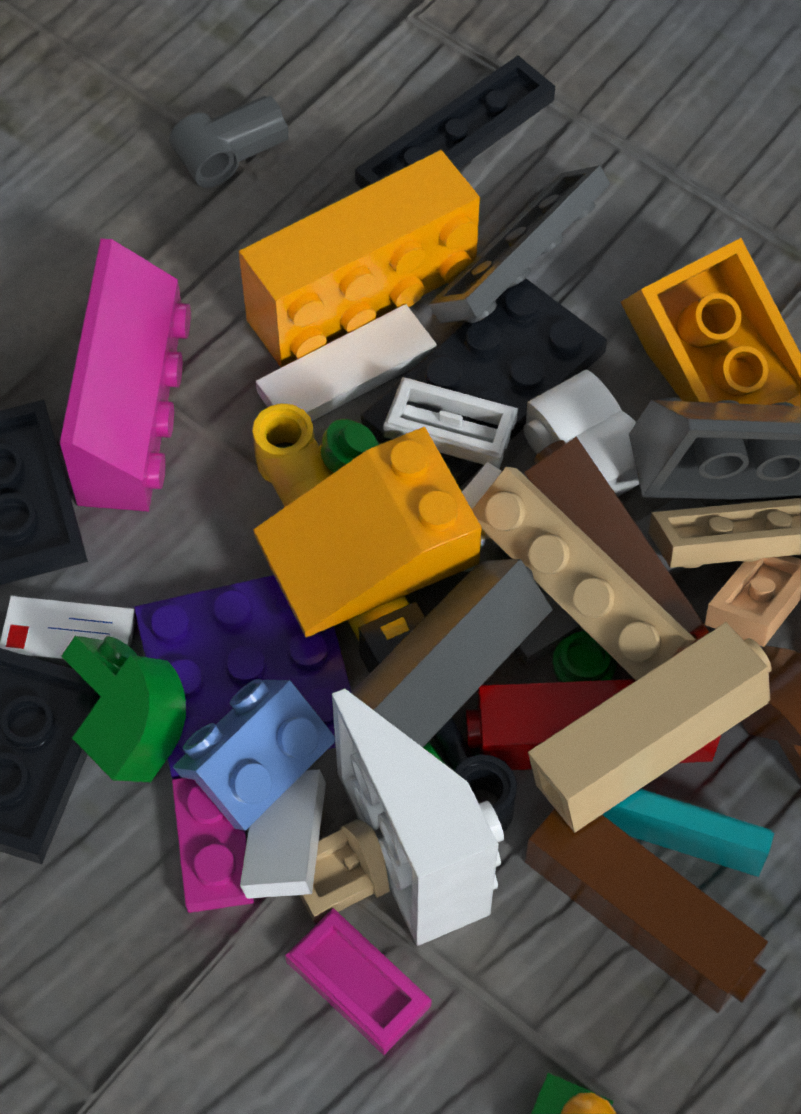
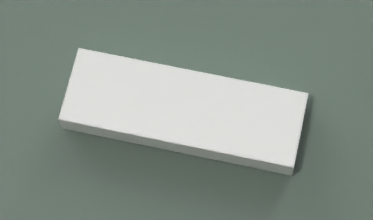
M407 304L256 380L257 393L267 407L280 403L293 404L303 409L310 416L311 421L415 368L437 348V344Z

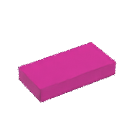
M334 908L285 955L286 963L383 1055L431 1007L432 1000Z

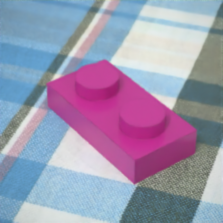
M187 778L172 780L187 912L192 913L253 904L254 898L247 899L240 887L247 843L246 832L235 829L195 780Z

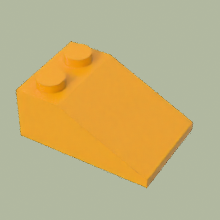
M742 238L663 277L621 301L646 353L682 401L715 403L722 400H733L739 404L761 405L787 402L794 406H801V353Z
M424 426L366 450L254 528L253 531L296 620L307 638L477 565L480 560L482 527Z

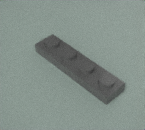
M598 165L561 173L472 263L429 303L439 322L466 320L467 323H475L490 315L497 307L495 300L507 288L522 282L531 272L529 266L540 255L557 247L563 241L562 233L573 222L584 218L594 210L596 206L594 200L610 185L601 166Z

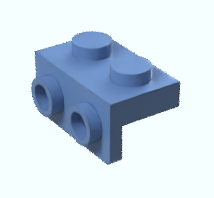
M256 679L245 685L231 699L230 705L233 709L216 725L210 723L195 732L183 746L186 754L173 766L181 778L196 781L235 829L246 831L335 742V736L290 680L262 681L261 679Z

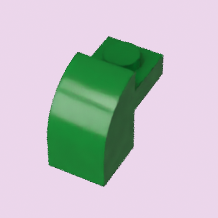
M75 635L61 657L101 697L72 739L112 780L151 783L175 749L185 723V693L176 670L167 660L137 656L132 648L117 638L106 636L104 640Z

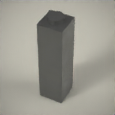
M521 559L480 561L351 693L421 747H424L553 609L539 589L540 586L534 581L532 571L524 565Z

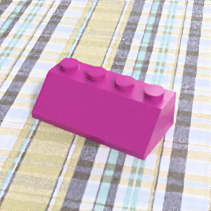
M100 238L60 438V446L77 506L149 512L153 489H162L164 484L165 454L159 453L162 437L170 438L173 431L174 404L173 402H168L170 387L179 388L181 383L183 359L182 353L177 352L179 338L187 339L189 336L191 308L190 304L181 303L178 279L113 239Z

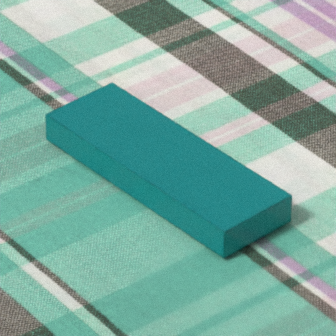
M639 789L602 814L630 837L759 877L766 862L775 834L770 829L643 789Z

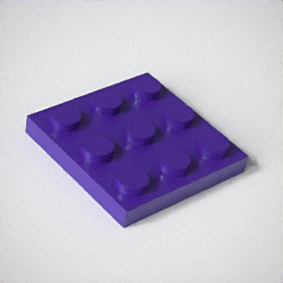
M274 575L134 606L145 657L167 660L176 670L185 693L186 716L183 731L175 749L168 757L172 780L181 779V776L173 766L186 754L183 750L186 741L202 727L210 723L216 725L233 709L230 705L233 696L245 685L256 679H261L262 681L290 680L335 736L332 693L342 689H346L350 693L352 692L335 628L332 626L306 638ZM334 742L328 749L336 748V743Z

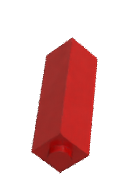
M636 680L482 685L478 690L477 709L466 710L467 745L470 749H479V753L482 755L495 756L505 761L512 770L532 769L528 755L530 750L613 697ZM721 735L680 763L712 762Z

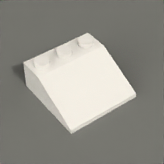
M342 689L332 693L338 776L358 820L366 822L376 833L386 863L389 887L416 946L489 916L491 913L493 890L498 888L495 871L496 867L501 865L498 843L504 840L500 821L490 802L485 801L479 804L469 783L348 690Z

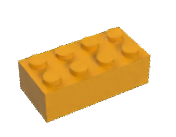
M439 150L239 250L247 322L282 368L405 304L411 307L423 295L446 283L450 284L477 257L480 196L445 153Z

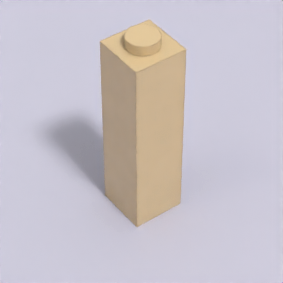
M725 622L530 750L528 755L536 786L574 833L768 704V701H770L769 672H771L772 668L767 655L757 642L751 638L743 640Z

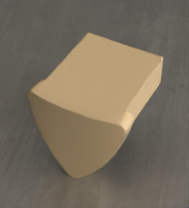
M356 819L342 826L339 831L319 840L312 894L299 895L314 924L318 923L333 908L339 912L372 894L378 898L390 892L386 863L373 828L366 822Z

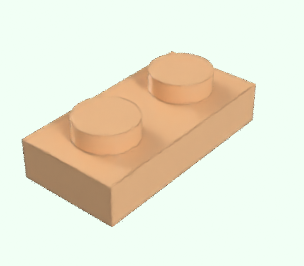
M793 556L761 558L753 562H743L708 604L705 625L716 629L727 622L743 640L751 638L760 646L765 647L801 600V559Z

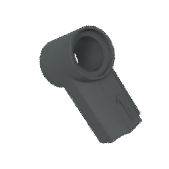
M263 96L214 119L206 113L188 115L173 128L169 142L196 183L203 188H212L227 181L235 173L240 161L288 140L289 136L288 126L283 118L281 108L272 96Z

